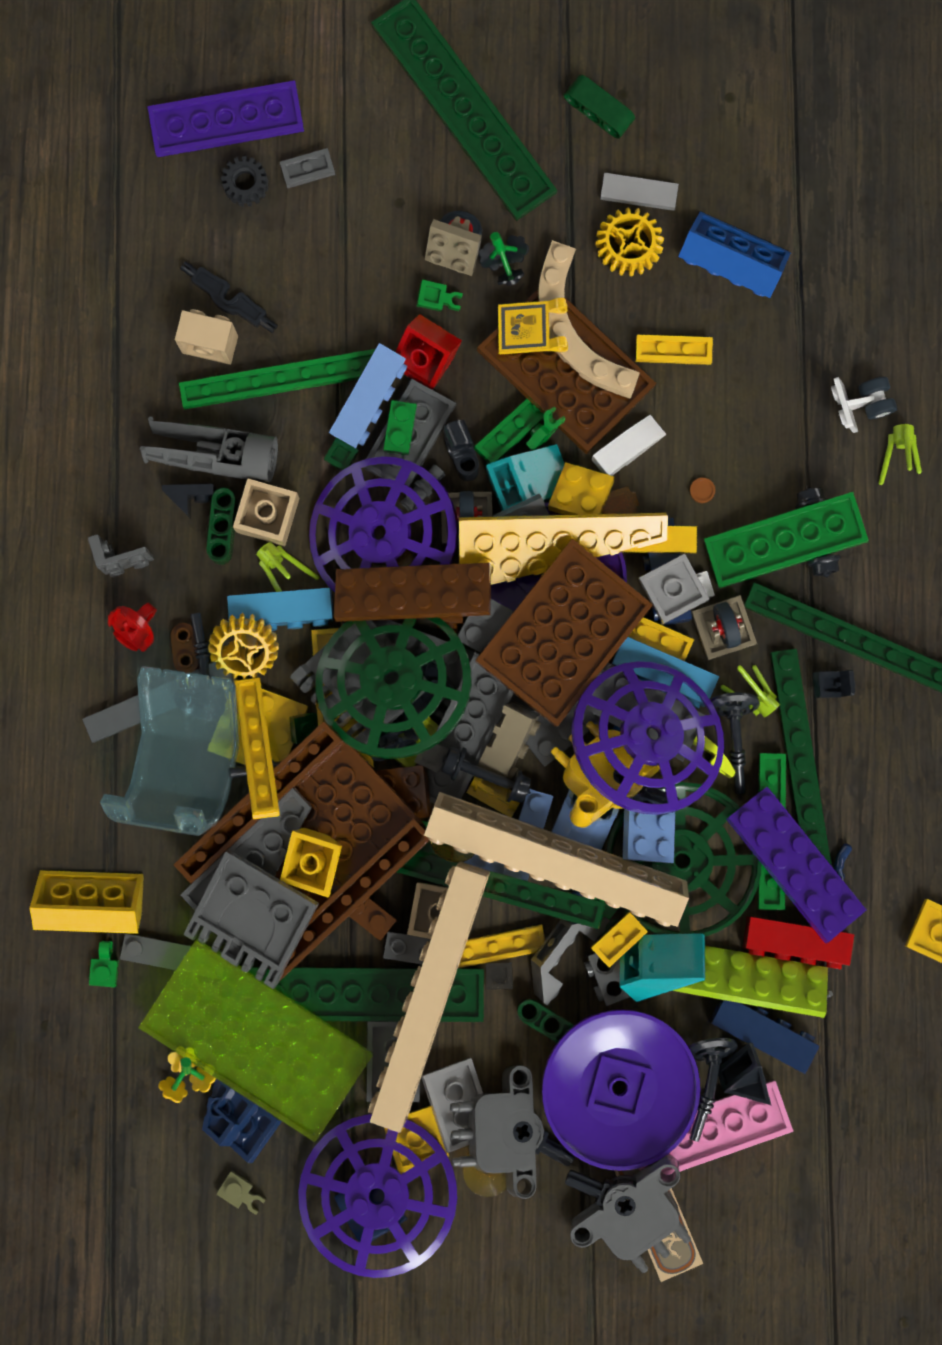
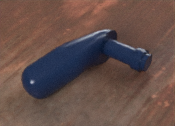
M847 843L843 844L837 853L833 869L837 871L842 880L845 878L842 871L844 862L852 851L851 845Z

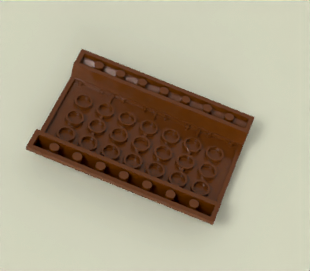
M325 721L273 769L278 802L295 787L312 805L301 828L329 835L342 845L329 897L291 886L317 901L319 905L284 969L280 980L430 841L429 837L424 836L426 827L419 816L360 752L345 744L343 739ZM249 793L174 864L190 884L200 877L261 819H253ZM285 859L275 876L278 879L281 878Z

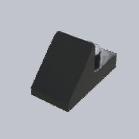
M213 484L162 485V491L190 519L191 499H194L195 503H209L216 491Z

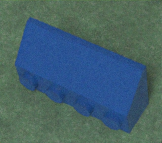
M699 212L678 257L684 259L690 265H698L706 269L712 275H720L729 279L734 285L749 288L758 296L771 298L791 252Z

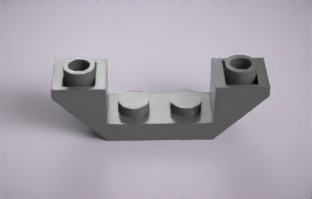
M603 916L600 929L561 919L531 959L534 995L548 1005L558 995L563 985L549 971L559 963L561 955L567 947L573 944L579 931L595 941L597 937L604 933L606 925L610 920Z

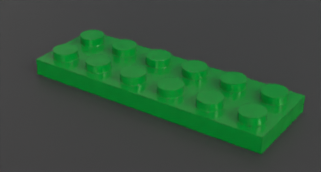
M854 492L704 539L719 588L869 542Z

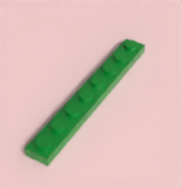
M376 349L180 382L183 408L185 410L358 380Z

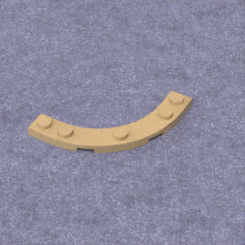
M552 240L540 275L538 287L539 302L564 298L565 280L576 250L575 248ZM549 312L550 339L564 336L568 342V350L566 352H556L560 358L567 362L579 373V376L607 391L631 398L640 373L612 363L593 352L575 332L567 312L563 314Z

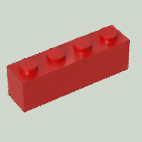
M747 916L743 948H748L749 954L764 956L766 951L775 953L774 958L790 961V957L795 956L801 957L800 963L816 965V960L825 961L826 967L842 969V964L850 966L854 934L840 932L830 942L824 943L812 927Z

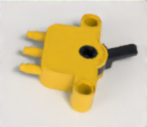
M589 721L586 727L596 738L588 744L584 742L585 746L600 741L599 726ZM608 730L609 738L620 736V731ZM572 734L569 736V740H570L571 742H572ZM624 746L614 748L613 752L617 758L629 769L634 759L627 753ZM554 747L551 750L555 758L566 768L563 774L564 783L578 797L569 815L571 822L575 826L587 827L611 808L622 809V807L601 795L592 786L582 772L575 754L570 759L558 747ZM604 752L588 756L599 776L617 791L624 777L613 768ZM644 764L638 775L651 778L660 770L659 765L650 766ZM633 783L626 796L639 802L644 800L653 804L668 803L666 792Z

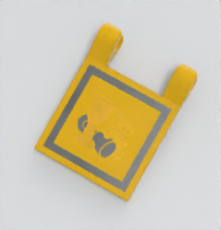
M565 298L498 305L499 354L540 351L566 352L568 350L566 337L558 336L550 339L549 312L557 314L567 312Z

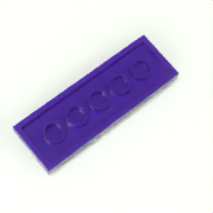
M295 80L147 106L157 157L304 132Z
M765 787L726 819L824 943L830 942L867 911L768 787Z

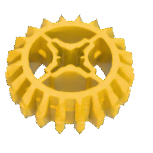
M628 207L624 215L618 209L615 213L616 218L609 214L607 222H602L600 225L602 230L597 231L596 237L599 240L596 241V247L601 248L598 251V256L605 257L602 262L604 265L612 263L610 267L611 272L619 268L620 276L624 274L625 270H629V276L634 275L635 269L640 275L643 274L644 267L650 270L653 266L652 262H658V254L663 251V247L660 244L663 243L664 238L658 236L662 232L661 227H655L656 219L648 221V212L643 217L640 216L639 208L635 210V214H631V210ZM622 226H634L629 230L621 228ZM641 231L647 235L650 248L645 246V242L640 239ZM635 235V237H634V243L631 242V243H630L629 245H627V247L625 248V244H626L625 242H628V241H629L630 239H632L633 236ZM610 236L620 246L617 254L610 245ZM630 254L638 256L635 259H627L626 257Z
M243 612L240 614L239 619H236L232 614L229 617V621L222 619L220 626L216 625L213 629L214 634L210 635L208 651L211 653V662H216L215 667L217 670L224 668V676L232 673L234 680L238 675L242 676L243 680L247 679L248 675L257 678L258 672L265 675L267 668L271 669L274 660L277 659L279 643L276 641V632H272L271 624L264 626L263 618L255 621L253 614L249 619L245 618ZM234 635V640L229 642V645L223 646L224 641ZM264 648L262 654L253 659V654L258 652L259 649Z

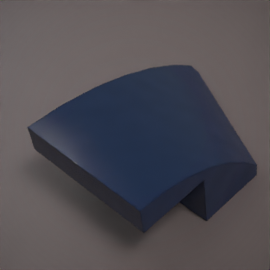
M215 1072L216 1080L212 1096L208 1098V1110L204 1117L202 1130L219 1146H230L247 1163H253L283 1120L238 1084L220 1072Z

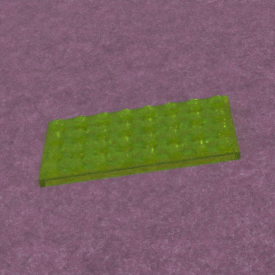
M196 939L138 1028L182 1057L190 1058L193 1064L313 1142H316L373 1056V1052L276 989L265 985L264 981L255 979L256 976L250 972L242 971L241 966L238 965L236 967L221 957V953H215L211 950L210 946L200 943Z

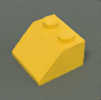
M307 828L293 830L280 880L288 885L329 897L342 845L329 835Z

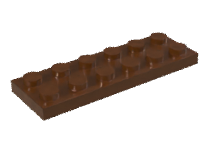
M490 562L336 569L334 619L336 622L485 616L491 614Z

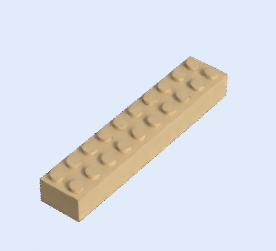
M442 792L438 794L424 834L433 843L440 845L444 843L454 846V849L464 854L471 852L479 855V858L489 863L496 861L504 864V867L514 872L521 870L529 873L530 877L539 881L546 879L554 882L555 886L563 890L571 888L579 891L583 897L588 899H595L596 897L604 900L607 905L613 908H620L621 906L629 909L632 914L638 917H645L646 915L654 918L657 923L663 926L673 925L678 927L689 900L686 880L630 860H623L622 857Z
M460 861L456 867L452 866L448 872L445 884L449 885L448 891H444L438 901L436 909L440 910L439 917L435 916V919L432 920L428 935L432 936L431 941H427L426 945H424L419 958L420 961H423L422 967L419 966L415 971L411 986L415 987L414 992L410 991L406 997L402 1011L406 1012L405 1017L402 1016L400 1021H398L394 1032V1037L398 1038L397 1042L393 1041L385 1059L389 1066L384 1067L376 1086L381 1088L380 1092L376 1091L368 1109V1113L372 1114L371 1123L400 1133L407 1120L490 871Z

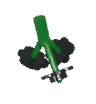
M494 232L490 235L492 243L485 244L483 249L478 251L479 263L481 267L490 268L492 271H496L498 267L504 266L506 272L498 277V284H505L506 286L519 282V278L524 276V272L522 269L511 270L509 263L523 262L524 256L529 252V246L524 243L525 238L523 236L517 237L514 235L509 236L507 245H504L500 234Z

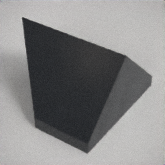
M748 1043L720 1065L718 1078L723 1092L771 1105L762 1066L753 1043Z

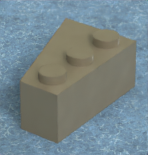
M515 701L504 705L502 710L504 714L499 724L495 725L494 734L489 744L486 745L478 763L479 767L511 780L518 770L515 767L518 759L523 760L530 747L526 744L530 735L535 736L541 725V722L538 721L539 713Z

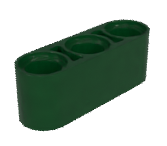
M579 74L563 94L565 100L571 106L614 138L620 139L636 119L634 113L582 74Z
M227 488L216 490L211 502L206 549L209 558L218 565L228 563L233 555L235 537L233 525L237 515L238 501L233 492ZM224 496L231 497V503L227 507L219 506V500ZM219 522H228L229 526L226 531H216V526ZM216 547H226V552L222 557H214L213 552Z
M527 998L518 1004L517 1014L520 1020L556 1043L575 1025L534 999ZM526 1004H532L536 1007V1014L531 1018H526L522 1015V1008ZM548 1018H555L559 1022L558 1028L553 1032H549L544 1028V1023Z

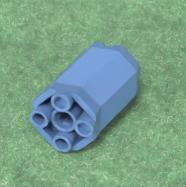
M569 789L551 832L601 850L619 809L611 808L591 825L584 828L577 827L571 822L569 815L578 797Z

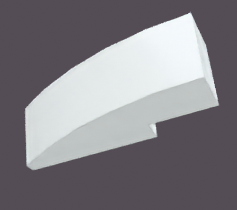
M649 415L594 454L592 461L602 473L613 476L621 468L630 464L663 438L666 433L653 417Z

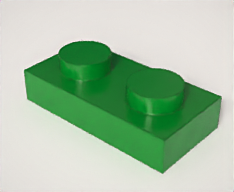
M391 401L384 452L409 456L417 404Z

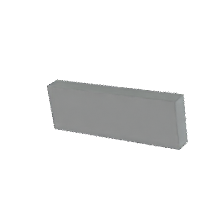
M604 173L600 200L674 211L679 184Z

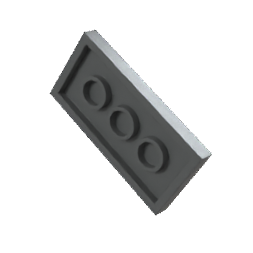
M412 379L400 399V402L417 404L409 456L384 452L387 422L366 459L382 456L397 457L411 461L419 466L423 465L455 409L456 403ZM376 464L363 468L382 479L395 480L401 466ZM411 471L405 485L410 487L417 473Z

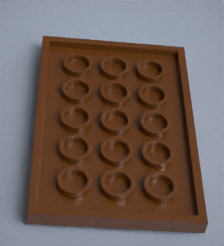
M538 289L524 303L539 302ZM565 298L568 318L580 339L602 358L640 373L631 398L607 391L583 379L555 351L499 354L498 328L477 347V352L543 414L550 408L555 407L556 410L553 412V418L558 420L563 416L565 417L564 423L558 426V428L587 454L655 387L656 382Z
M571 539L475 659V662L551 724L558 727L577 703L588 685L595 680L653 604L574 539Z

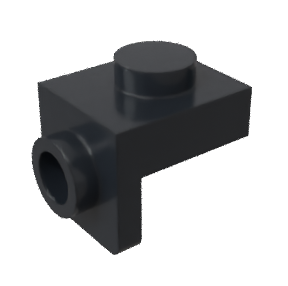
M853 670L813 673L814 698H842L855 695Z

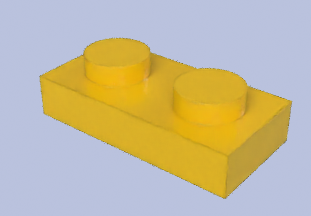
M628 912L591 946V949L608 967H611L648 931Z

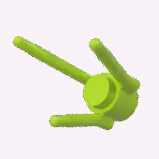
M896 425L893 427V434L888 435V446L879 485L884 484L894 444H896L898 449H905L907 470L909 471L912 470V449L916 472L921 474L922 470L913 425Z
M268 542L256 554L261 560L259 565L266 572L276 592H282L270 568L277 567L287 579L291 577L281 564L283 561L281 556L315 580L319 579L317 574L285 552L280 545L276 547L272 542Z
M739 665L737 669L757 693L756 697L760 700L759 708L753 713L756 716L761 713L764 718L767 717L780 705L775 700L777 696L771 691L756 665H753L752 669L765 691H762L744 668ZM725 685L721 686V689L726 693H734L733 690Z

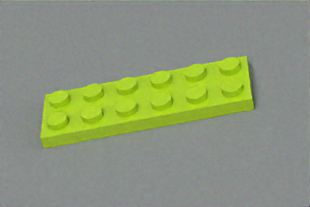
M705 946V980L672 991L824 1018L827 1013L828 967Z

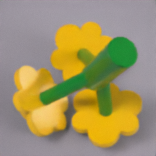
M178 1046L176 1052H171L167 1059L171 1064V1070L175 1073L179 1071L180 1074L176 1080L173 1077L161 1080L158 1087L163 1091L162 1095L164 1098L180 1103L188 1094L185 1089L186 1085L182 1081L184 1076L191 1074L189 1080L193 1084L192 1089L194 1091L207 1092L211 1084L216 1080L214 1075L215 1067L212 1064L205 1066L201 1064L196 1070L192 1067L198 1064L195 1058L196 1050L193 1047L184 1048L183 1046Z

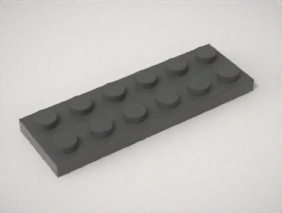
M475 652L470 662L472 688L464 715L455 729L444 740L427 750L420 764L427 765L430 802L434 804L439 792L462 799L473 775L459 770L454 781L451 780L448 774L441 772L444 763L441 757L447 755L450 747L457 749L464 747L467 748L464 761L478 766L486 745L489 744L494 734V727L496 724H499L504 714L502 713L503 707L510 702L513 695L511 690L475 662V659L480 654L478 652ZM463 678L457 688L458 691L462 689ZM451 701L437 731L448 721L456 708L457 701Z

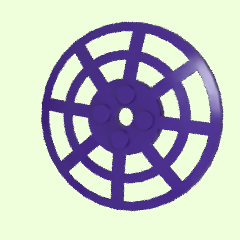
M382 456L354 463L342 470L328 483L314 507L310 522L309 538L314 564L321 578L335 592V583L326 573L323 566L335 560L341 569H352L342 558V555L352 550L363 558L360 568H371L372 563H386L387 567H399L396 559L406 549L418 553L409 566H421L426 557L441 562L440 565L452 564L457 549L459 531L453 502L447 490L434 475L411 461L397 457ZM376 464L401 466L395 480L379 478L365 481L361 468ZM411 471L419 474L429 482L440 498L439 501L425 505L421 497L413 489L405 485ZM352 473L355 486L342 496L335 509L324 505L323 502L332 488L341 479ZM378 486L391 487L385 502H372L368 488ZM403 492L410 497L418 509L405 514L399 507L395 506L400 493ZM358 494L362 507L354 516L341 512L347 502ZM445 510L448 524L445 553L430 547L432 542V521L430 515ZM319 514L331 518L328 531L331 550L320 556L318 555L315 536ZM420 519L423 521L424 528L422 544L410 539V523ZM339 521L349 526L350 540L337 546L336 526ZM383 525L386 534L382 539L377 540L374 536V530L376 527Z
M637 661L612 667L600 674L588 685L579 698L574 711L572 743L582 772L601 795L624 809L652 815L673 813L686 808L698 800L711 787L719 773L724 753V737L720 718L715 707L705 692L693 680L669 666L654 662ZM651 668L663 671L674 677L670 686L655 681H639L633 669ZM623 671L629 684L617 690L608 701L592 695L606 679ZM682 683L688 685L700 697L710 715L699 716L692 703L679 692ZM643 689H656L666 692L662 704L648 702ZM632 691L638 703L629 712L615 705L622 696ZM676 699L686 707L692 718L680 720L674 711L671 710ZM589 705L602 711L599 720L600 741L585 746L582 724L586 706ZM610 715L622 720L620 736L608 737V720ZM712 725L715 726L718 747L714 766L702 757L705 745L703 727ZM647 728H653L657 731V740L650 739L647 736ZM696 728V751L683 744L685 730ZM624 746L627 753L634 759L629 769L617 758L613 752L614 748ZM604 752L613 768L624 777L617 791L599 776L588 756ZM677 754H680L689 760L690 763L683 771L673 776L669 761ZM644 764L650 766L659 765L662 779H651L638 774ZM696 767L708 775L706 781L695 792L686 798L678 800L675 784L686 779ZM633 783L651 788L665 787L668 803L648 804L635 801L626 796Z
M366 1114L351 1118L337 1125L324 1135L313 1148L306 1160L300 1178L298 1192L299 1209L303 1225L310 1240L318 1251L331 1263L344 1271L358 1276L371 1278L392 1277L418 1267L441 1246L450 1231L455 1216L457 1182L453 1166L437 1139L425 1128L411 1120H406L403 1127L419 1135L435 1151L433 1155L423 1161L409 1148L396 1142L398 1132L388 1129L385 1139H368L353 1144L346 1130L353 1126L371 1123L372 1114ZM337 1136L344 1151L331 1163L325 1177L310 1173L319 1153L329 1141ZM370 1147H383L379 1163L365 1165L357 1152ZM393 1150L407 1157L414 1164V1167L401 1174L396 1168L390 1166ZM349 1158L356 1172L351 1176L348 1183L334 1180L333 1176L338 1167L345 1159ZM440 1162L444 1167L448 1181V1207L432 1204L433 1189L428 1170ZM418 1176H421L424 1185V1202L409 1199L407 1183ZM307 1184L322 1188V1208L327 1221L315 1229L312 1227L307 1211ZM379 1188L384 1192L385 1198L382 1203L376 1204L371 1201L370 1192L372 1189ZM330 1190L345 1194L347 1209L336 1216H333L330 1207ZM410 1210L422 1213L415 1227L406 1235L398 1222L405 1211ZM429 1215L445 1218L443 1227L434 1242L426 1251L418 1255L411 1241L423 1230ZM353 1218L364 1227L361 1241L358 1242L349 1237L339 1226ZM389 1227L396 1239V1242L386 1245H371L374 1229L378 1230ZM333 1231L343 1243L358 1250L355 1266L333 1255L319 1238ZM401 1248L410 1261L402 1266L391 1269H366L369 1253L384 1254Z

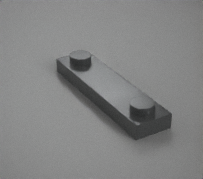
M125 933L120 960L222 979L223 967H226L227 962L221 958V951L214 954L211 952V949Z

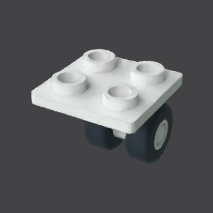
M887 377L874 378L860 384L858 389L862 398L854 400L848 399L845 386L840 378H834L835 385L831 386L835 401L838 402V405L841 404L843 408L839 410L842 424L845 425L846 429L850 428L853 433L858 432L852 410L866 406L865 411L868 419L881 418L897 410L895 400L893 398L886 399L884 392L890 389Z

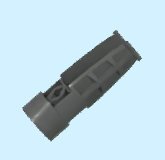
M153 417L148 418L153 434L196 442L197 451L141 446L140 452L144 463H148V460L192 471L251 479L270 483L273 479L278 455L277 436L202 426L199 424L154 421Z

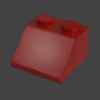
M419 314L407 326L395 352L406 358L404 362L408 366L404 372L406 376L434 390L453 361L462 340Z

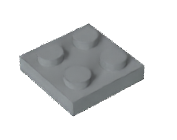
M685 554L638 579L662 624L709 600L706 591Z

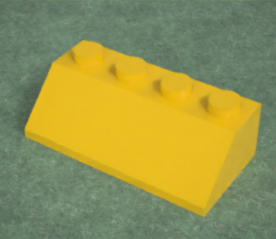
M40 870L30 905L33 930L138 933L142 916L143 874Z

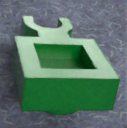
M422 280L416 306L441 312L443 305H446L451 310L459 311L461 306L454 305L452 298L461 299L463 293H445L447 285Z

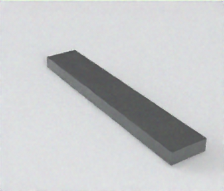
M216 662L209 664L210 689L216 691L234 683L235 680L232 673L224 676V668L217 670L215 667ZM199 669L83 718L82 720L92 743L179 707L175 699L177 690L186 685L200 686Z

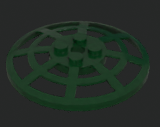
M417 618L405 619L403 625H385L370 630L366 620L347 621L333 634L325 646L318 663L316 695L325 721L343 739L345 744L373 757L385 759L405 758L431 749L455 729L464 715L469 702L472 688V671L469 657L462 641L454 630L441 618H427L437 624L451 639V641L436 646L422 632L413 629ZM356 624L361 636L348 647L342 660L328 658L338 638L348 628ZM384 633H399L395 646L380 648L375 636ZM413 636L429 648V651L415 657L406 650L409 637ZM366 642L372 654L367 657L363 664L350 662L354 652ZM457 650L462 665L463 684L461 691L446 687L447 671L442 656ZM433 660L436 661L438 668L437 684L424 680L421 667ZM324 668L338 670L337 687L341 701L329 710L323 693ZM346 672L360 675L361 688L349 696L345 687ZM390 672H396L399 675L398 681L391 685L385 683V676ZM421 691L434 694L428 706L418 714L412 702ZM367 697L376 706L373 720L360 714L353 705ZM442 697L457 701L456 708L448 721L436 733L430 736L423 721L436 710ZM402 708L409 719L400 723H384L387 710ZM347 710L357 722L371 729L368 743H361L349 736L337 725L334 719ZM414 728L421 740L419 743L402 748H378L381 732H400Z
M687 782L675 784L677 796L680 800L686 798V791L695 792L701 786V784ZM665 787L656 788L665 792ZM711 787L703 795L720 802L726 808L716 818L691 807L675 811L674 863L633 861L686 880L688 892L701 887L711 896L706 902L694 907H688L687 902L679 922L680 931L658 927L642 917L632 914L645 929L655 934H703L704 937L715 934L731 925L743 914L757 891L761 877V862L752 851L751 855H735L732 840L723 827L727 822L726 819L740 807L725 794ZM624 810L617 818L610 832L606 846V852L613 854L617 834L624 823ZM685 815L699 818L709 825L700 834L686 830ZM716 832L724 843L727 855L713 856L707 841ZM678 854H684L688 857L689 863L684 869L677 867L675 864V858ZM752 865L748 888L742 900L736 905L725 896L733 882L736 866ZM713 866H727L725 879L718 889L708 880ZM717 903L730 913L712 926L690 931L689 915L704 912ZM622 907L626 913L630 912L629 909Z

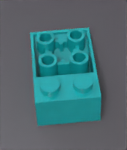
M556 444L509 456L486 465V473L499 507L503 511L537 494L541 495L544 503L549 502L565 464Z
M703 934L644 935L620 957V987L636 1002L705 980V940Z

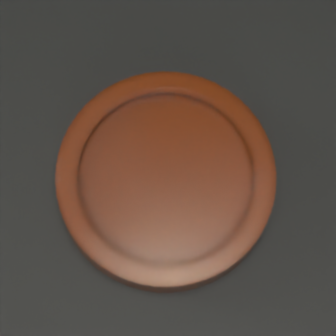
M698 478L690 486V496L697 503H707L715 495V486L707 478Z

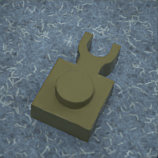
M233 1170L217 1192L218 1196L236 1208H239L242 1202L245 1203L248 1210L255 1215L259 1210L253 1206V1200L257 1199L264 1203L267 1199L260 1194L251 1193L250 1190L254 1184Z

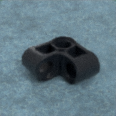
M465 420L453 421L443 428L444 442L459 478L463 481H473L479 475V461L474 450V444ZM468 462L475 466L471 471L461 469V466Z

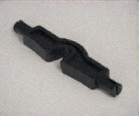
M187 261L183 263L184 266L182 265L180 270L192 277V283L210 295L214 304L221 311L231 315H238L256 328L261 325L271 333L275 332L274 329H277L278 324L268 319L266 311L256 305L244 293L239 292L232 300L227 301L225 296L230 289L227 281L213 275L203 267L196 269Z

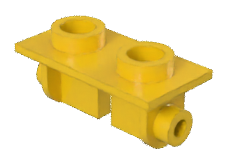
M476 776L466 792L508 817L513 816L519 805V802L516 801L506 802L508 789Z

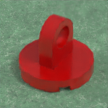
M150 603L143 605L137 612L125 606H118L108 615L109 627L113 626L115 630L113 634L122 645L133 651L140 649L141 652H144L154 642V635L148 623L154 617L157 609Z

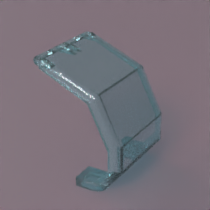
M141 667L137 683L142 735L131 783L125 796L104 794L100 801L107 817L118 823L196 836L205 833L217 825L227 803L232 778H229L228 768L235 767L239 750L236 686L230 678L212 676V680H210L209 675L189 672L186 675L185 672L164 669L162 673L160 668Z

